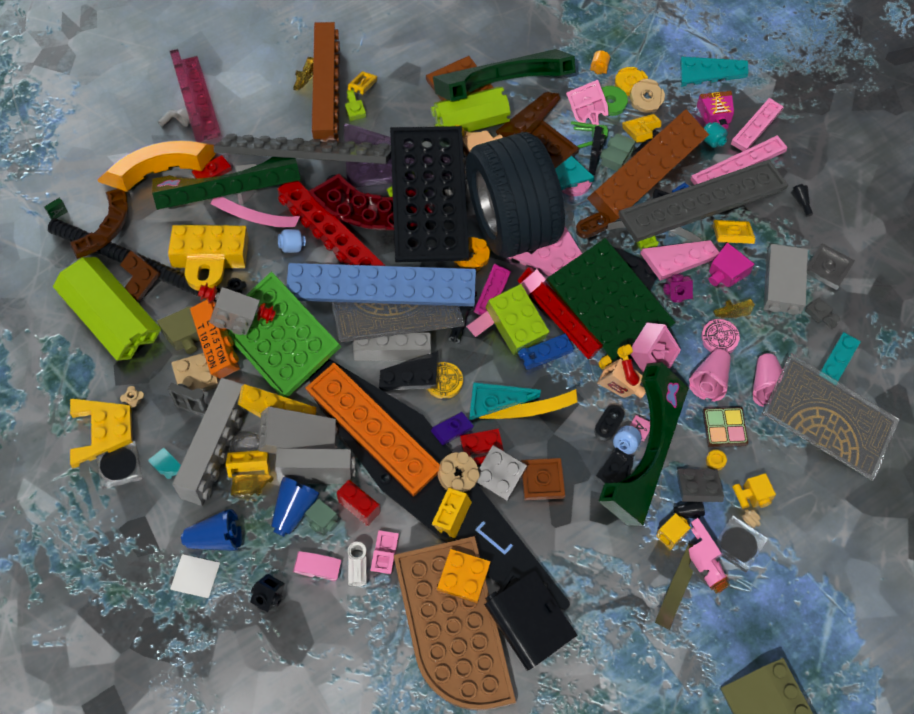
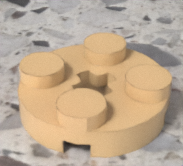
M652 79L640 80L638 83H635L630 91L631 106L644 113L656 112L664 102L665 93L663 88L661 89L658 83ZM645 93H648V96H650L651 98L646 99L643 95H645Z
M466 452L451 453L440 462L438 479L446 490L449 487L463 493L474 487L480 477L477 464ZM455 468L461 469V471H462V477H461V478H460L459 475H458V476H455V475H454V473L456 472V469H455Z

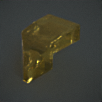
M307 58L303 71L296 70L297 80L293 90L299 91L312 78L313 58Z
M752 299L735 305L732 304L731 300L725 302V307L716 309L713 313L715 317L720 318L742 317L750 315L755 304Z
M258 474L235 475L232 479L231 495L233 497L251 496L255 493L259 496L262 493L261 489L268 482L271 483L274 477Z

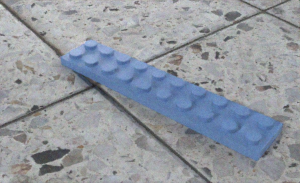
M289 263L286 287L299 301L475 306L476 269Z

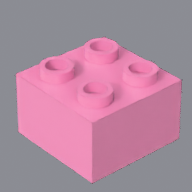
M646 323L632 345L633 352L631 356L642 373H644L646 365L651 363L663 362L670 369L681 349L665 324Z

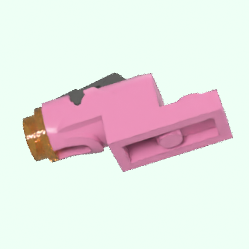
M699 518L691 522L694 526L691 530L697 539L702 538V541L689 549L691 559L689 567L706 586L710 587L711 591L714 590L717 594L730 586L729 579L725 575L720 561H716L723 554Z

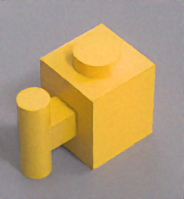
M766 473L748 478L743 485L744 490H742L740 484L732 486L742 509L750 506L747 501L748 499L753 508L757 506L763 508L769 506L776 496Z

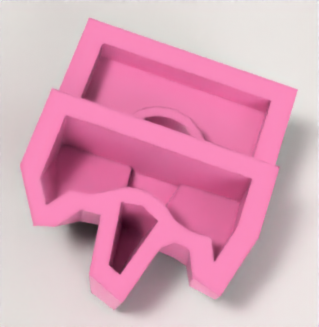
M599 80L566 93L575 119L578 122L585 123L589 118L592 124L599 125L598 115L608 116V105Z

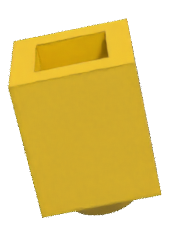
M675 513L658 530L656 537L672 550L688 534L691 527L685 518L679 517Z

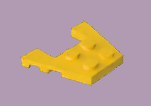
M70 399V414L72 418L91 415V446L70 449V465L72 468L79 467V464L84 461L97 459V456L107 451L110 453L133 443L132 409L130 405Z

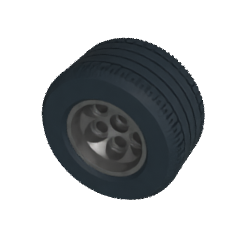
M521 132L474 146L466 160L467 181L478 224L490 249L496 255L509 258L558 242L565 228L564 201L555 167L541 140L528 132Z

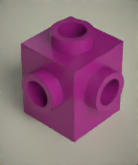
M672 275V278H666V284L663 286L664 295L676 303L683 302L685 299H693V280L688 276L683 277V275Z

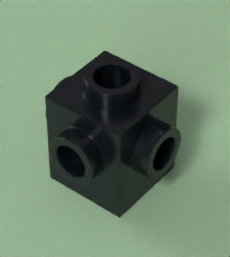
M267 573L252 587L250 603L268 613L273 607H278L283 599L281 594L285 583Z

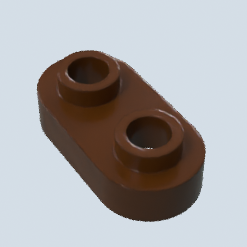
M598 212L580 220L576 225V234L580 238L586 239L605 231L610 222L609 216Z

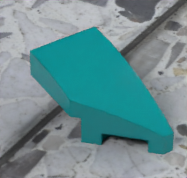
M164 447L148 460L151 466L161 475L164 474L167 479H172V476L177 475L181 466Z

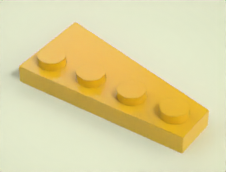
M246 384L241 386L238 401L239 406L258 417H261V412L268 406L316 415L317 408Z

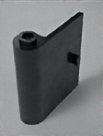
M535 570L500 594H497L495 591L485 598L487 601L484 604L526 671L541 663L578 636Z

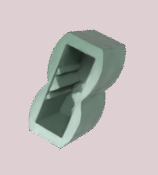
M616 133L614 137L609 139L608 148L603 149L600 155L602 159L601 165L618 171L630 158L636 141Z

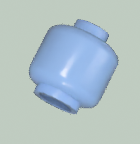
M285 229L281 234H278V247L284 253H299L302 246H305V236H302L298 229Z
M629 425L621 427L613 438L615 449L617 447L626 454L634 453L642 440L640 431Z

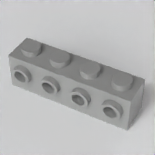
M423 331L416 333L399 332L353 338L354 361H409L430 354L431 334Z

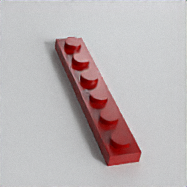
M528 267L517 281L522 283L535 270L532 267ZM545 281L541 282L530 293L531 297L558 327L566 333L567 337L587 359H592L603 347L601 342L587 329Z

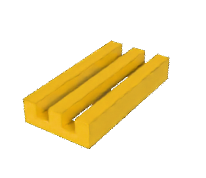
M362 71L348 84V90L351 91L354 88V92L357 93L360 90V94L364 95L377 82V76Z

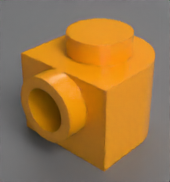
M596 51L590 70L596 74H606L610 55L605 51Z

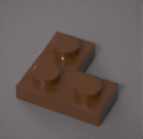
M130 251L120 264L121 267L133 276L124 288L139 303L161 273L134 251Z

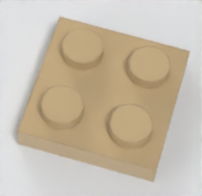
M204 353L171 362L177 385L184 384L191 390L199 388L203 392L217 388V377L210 374Z

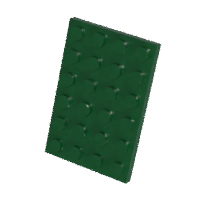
M606 238L546 279L560 299L603 345L601 350L611 358L612 363L619 359L623 360L617 354V350L627 344H630L632 347L646 323L665 324L668 329L676 323Z

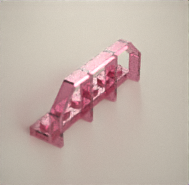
M178 48L169 50L196 142L222 137L198 57L195 56L181 60Z

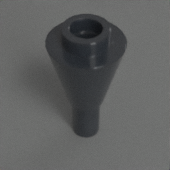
M803 184L793 187L791 194L800 206L803 207L806 217L813 215L810 207L808 186Z

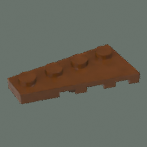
M543 93L511 118L510 122H506L497 129V135L500 134L502 137H507L521 132L531 134L560 100L559 93Z

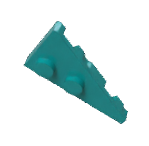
M572 156L555 168L561 190H565L568 187H576L578 183L586 181L590 183L595 180L594 176Z
M473 382L469 419L473 420L540 398L541 390Z

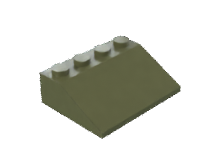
M784 658L763 666L720 688L733 714H813Z

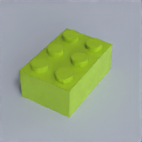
M522 284L488 300L485 308L513 355L523 348H529L539 343L548 336L549 330Z

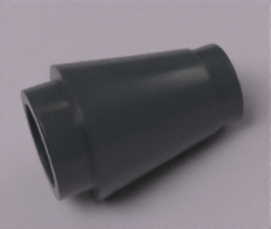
M685 502L673 507L674 514L676 513L679 517L700 518V516H705L703 502Z

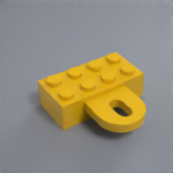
M172 225L168 249L171 267L185 268L187 284L194 290L199 291L201 285L205 286L206 282L210 288L215 285L217 287L223 280L225 268H246L249 243L246 226ZM202 269H209V277L204 281L199 280L200 271Z

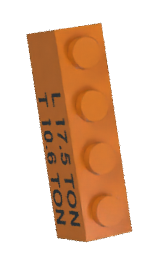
M208 299L191 307L190 311L210 374L221 379L240 369L238 364L239 358L234 352L232 346L234 343L227 329L217 328L209 323L216 302L213 301L208 304Z

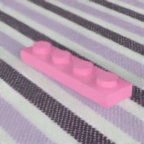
M769 98L732 139L731 145L741 151L749 149L781 113L784 106Z

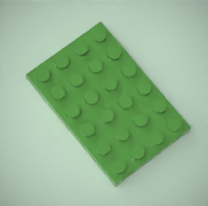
M271 271L246 296L260 300L258 309L263 303H265L267 308L273 305V310L276 311L273 321H268L267 324L266 319L261 318L258 321L256 313L246 335L235 334L229 329L227 331L233 343L280 396L288 398L342 346Z

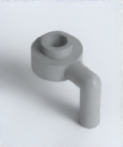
M187 109L170 110L158 123L163 127L174 117L183 126L187 127L193 121L192 114Z

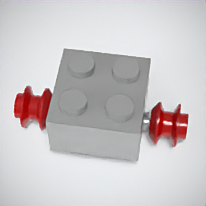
M206 282L205 286L201 285L198 296L201 297L200 301L206 298L208 299V304L213 302L214 298L217 300L209 323L217 328L232 330L233 333L238 335L247 334L256 313L257 320L259 321L261 318L266 319V324L268 321H273L276 311L273 310V305L267 308L265 303H263L258 309L260 300L224 287L221 288L220 293H217L216 285L210 288Z

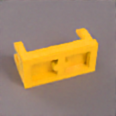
M259 450L227 453L226 467L228 478H233L234 472L264 470L265 475H269V454Z
M448 487L432 522V525L440 533L445 531L450 537L456 538L472 503L468 495Z

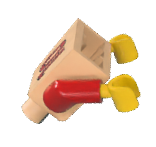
M630 344L623 345L617 350V354L623 360L619 359L612 363L608 355L601 358L598 365L603 372L597 384L623 398L634 394L641 399L645 395V389L640 385L642 375L633 369L632 361L628 357L633 352Z

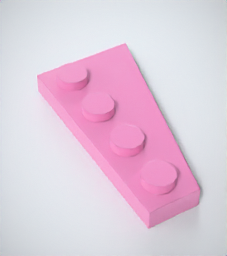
M711 240L645 248L640 252L660 281L710 262L720 253Z

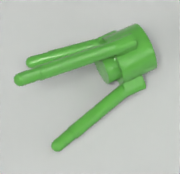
M571 121L572 125H576L573 128L574 130L592 131V138L595 126L602 127L601 134H605L604 139H607L608 128L606 125ZM592 141L577 145V147L580 149L590 146Z

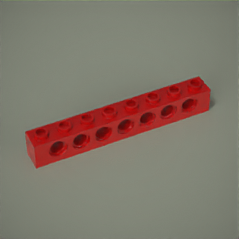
M299 181L285 183L277 188L279 202L283 206L286 205L293 216H300L299 219L305 228H309L316 239L323 241L326 249L332 250L340 262H344L346 265L386 266L335 216L320 206Z

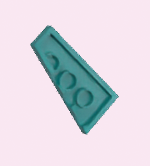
M681 57V87L687 86L689 83L698 85L704 81H711L712 83L718 82L719 79L727 81L747 78L749 74L748 60Z

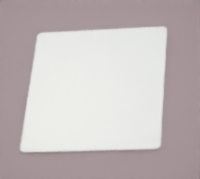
M183 554L170 589L209 598L220 563Z

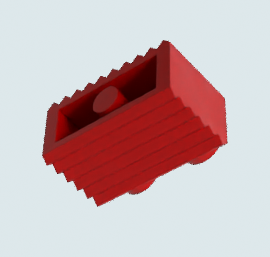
M348 480L337 491L338 503H341L344 508H347L350 513H353L366 526H369L380 514V504L351 480Z

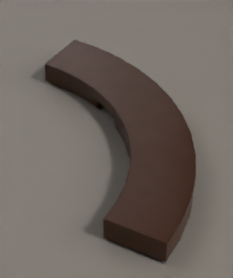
M120 189L107 191L106 197L109 202L108 215L99 225V229L94 233L91 232L85 237L70 242L77 259L103 248L121 231L128 213L125 191Z

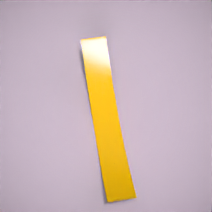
M575 389L553 398L518 404L479 418H520L556 411L577 403V391Z

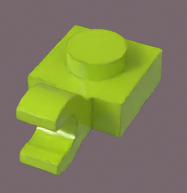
M353 89L351 91L347 90L348 103H345V109L349 120L365 118L366 112L362 101H356Z

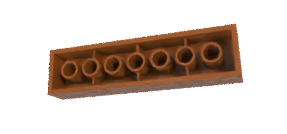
M314 22L313 139H320L321 142L336 140L339 143V107L336 106L340 103L339 93H337L340 90V82L337 80L340 77V67H337L340 64V54H337L340 51V41H337L339 40V30L335 29V22Z
M685 109L587 199L599 212L609 216V223L615 222L619 219L618 213L620 210L632 207L709 134L690 112Z

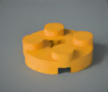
M468 237L469 252H474L475 254L473 257H469V261L454 262L462 269H476V271H479L481 267L488 264L490 251L484 239Z

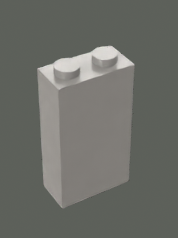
M777 244L770 245L766 256L763 309L772 312L779 311L791 315H801L806 306L808 249Z
M268 406L261 412L259 451L276 454L277 448L337 449L335 445V437L337 435L336 419Z
M277 448L275 468L279 483H281L283 477L297 481L299 484H345L356 475L355 457H351V449Z

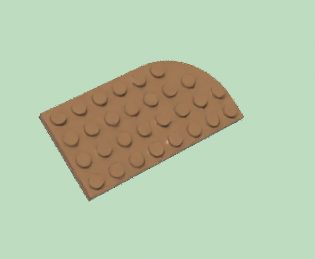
M475 536L393 555L416 661L421 675L428 686L446 702L467 710H491L516 704L497 624L484 605L487 602L485 598L489 596L486 580L478 603L437 590L450 549L480 558Z

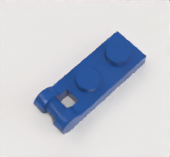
M565 333L535 346L523 348L518 351L520 359L524 360L523 364L526 370L570 354L574 351V348Z

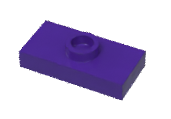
M460 412L432 427L431 432L442 445H445L471 431L474 425L463 412Z

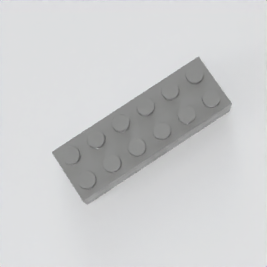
M221 378L174 479L173 486L180 499L202 506L205 500L209 499L211 486L219 477V468L227 459L226 452L229 446L231 447L234 443V434L242 425L244 412L248 411L238 405L241 386L244 384Z

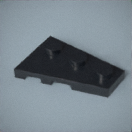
M438 351L380 370L379 389L382 391L436 389L438 387Z

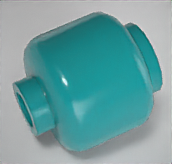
M710 122L704 127L709 134L704 141L710 147L716 148L725 145L728 140L726 138L728 131L718 122Z

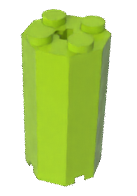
M499 86L468 94L467 98L452 102L449 100L435 102L434 106L430 107L432 117H435L436 120L434 127L460 125L465 131L471 132L510 122V118H507V116L511 112L507 95H502L503 87Z

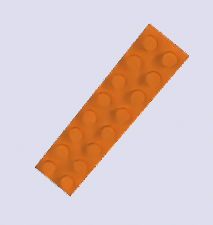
M335 363L305 387L306 391L413 497L438 475L440 464Z

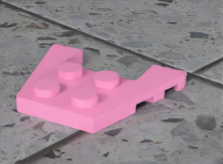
M565 227L562 236L555 244L539 248L532 254L525 252L509 257V259L518 260L520 264L529 265L536 268L540 273L550 276L580 256L582 252Z

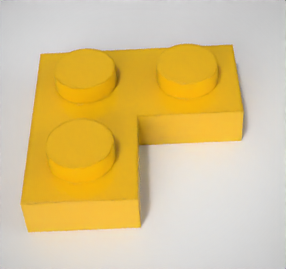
M655 114L622 122V128L636 142H645L648 139H652V131L655 128L661 127V120Z

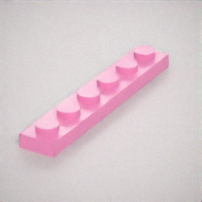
M777 135L692 175L690 180L694 185L770 160L785 153L788 147Z

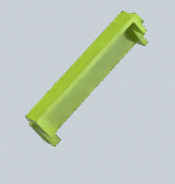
M82 257L61 271L57 276L53 288L116 361L132 359L139 345L155 342L161 328L97 257Z

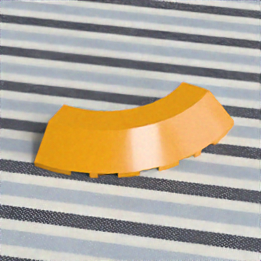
M168 141L146 146L120 159L97 180L99 183L128 192L136 183L144 179V175L151 172L155 174L169 170V167L179 166L180 169L202 171L216 154L214 153V145L194 141Z

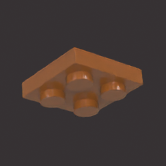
M561 458L521 460V462L528 465L522 476L524 501L565 498Z

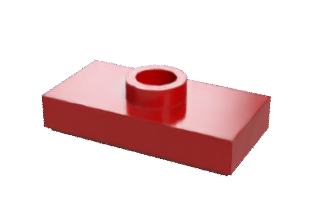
M221 155L206 164L202 171L193 170L191 172L195 179L222 176L231 171L232 168Z

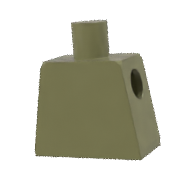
M191 306L157 321L161 332L174 349L179 351L184 348L187 354L194 353L197 350L195 343L200 341L190 311Z

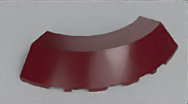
M340 173L309 190L310 195L320 206L344 222L366 229L394 230L393 197H381V195L362 193L349 184ZM409 190L406 192V195L413 197L416 193L413 190ZM414 207L406 209L408 213H415L417 211ZM429 207L425 208L427 213H433ZM410 223V224L407 226V228H408V227L415 226L416 224Z

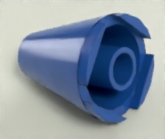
M283 477L271 527L274 528L273 532L283 537L285 534L290 535L305 516V512L318 499L319 492L306 485H301L297 481Z
M228 509L189 526L181 534V542L188 549L238 550L242 543L241 526L237 527L235 520H239L233 509Z

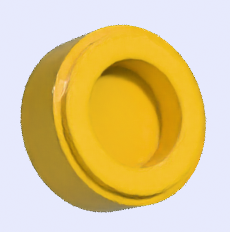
M712 450L706 457V464L710 469H717L719 471L727 463L726 455L720 450Z

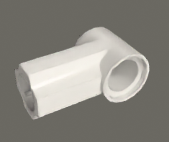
M353 542L348 547V585L350 586L367 585V551L365 545L361 542ZM358 549L363 554L360 557H354L352 552Z

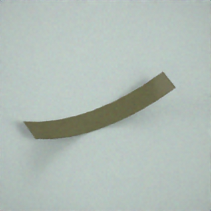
M691 543L686 548L655 621L656 624L668 630L671 628L682 597L693 574L692 569L689 567L691 562L689 549L694 546Z

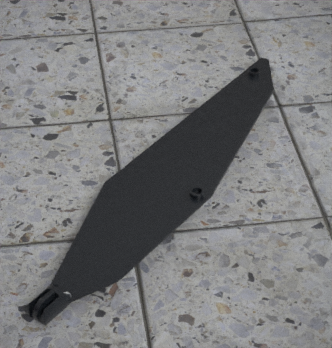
M328 359L309 377L311 383L329 366L335 363L439 464L443 458L453 453L446 444L442 445L431 432L432 426L424 415L331 359ZM315 400V402L318 404V406H319L320 409L323 411V413L326 415V417H328V418H333V417ZM336 421L335 426H337L338 433L381 491L446 543L475 536L480 558L491 561L487 576L500 586H502L512 570L523 578L535 570L542 582L547 584V589L559 608L563 610L569 608V600L477 483L473 488L464 492L472 503L456 538L450 537L445 531L440 533L432 525V522L447 490L441 485L438 475L413 497ZM455 468V469H456V472L454 473V475H455V476H458V475H459L460 478H461V477H462V471H461V469ZM384 477L389 478L386 482L382 481ZM482 522L485 524L480 530L503 550L510 544L513 545L505 555L475 530Z

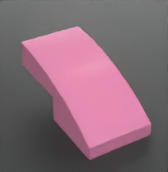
M378 530L370 571L385 574L392 573L393 555L396 554L399 533Z
M299 551L293 572L312 578L317 576L335 582L338 578L341 560Z

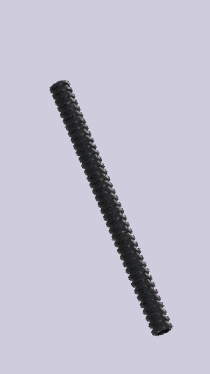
M53 218L48 224L49 233L70 242L90 234V232L57 218ZM109 242L96 252L118 263H122L131 250ZM137 253L161 273L157 278L158 280L161 279V281L200 297L198 296L199 291L194 290L187 284L185 273H181L179 270L176 271L174 268ZM217 288V293H220L221 288Z

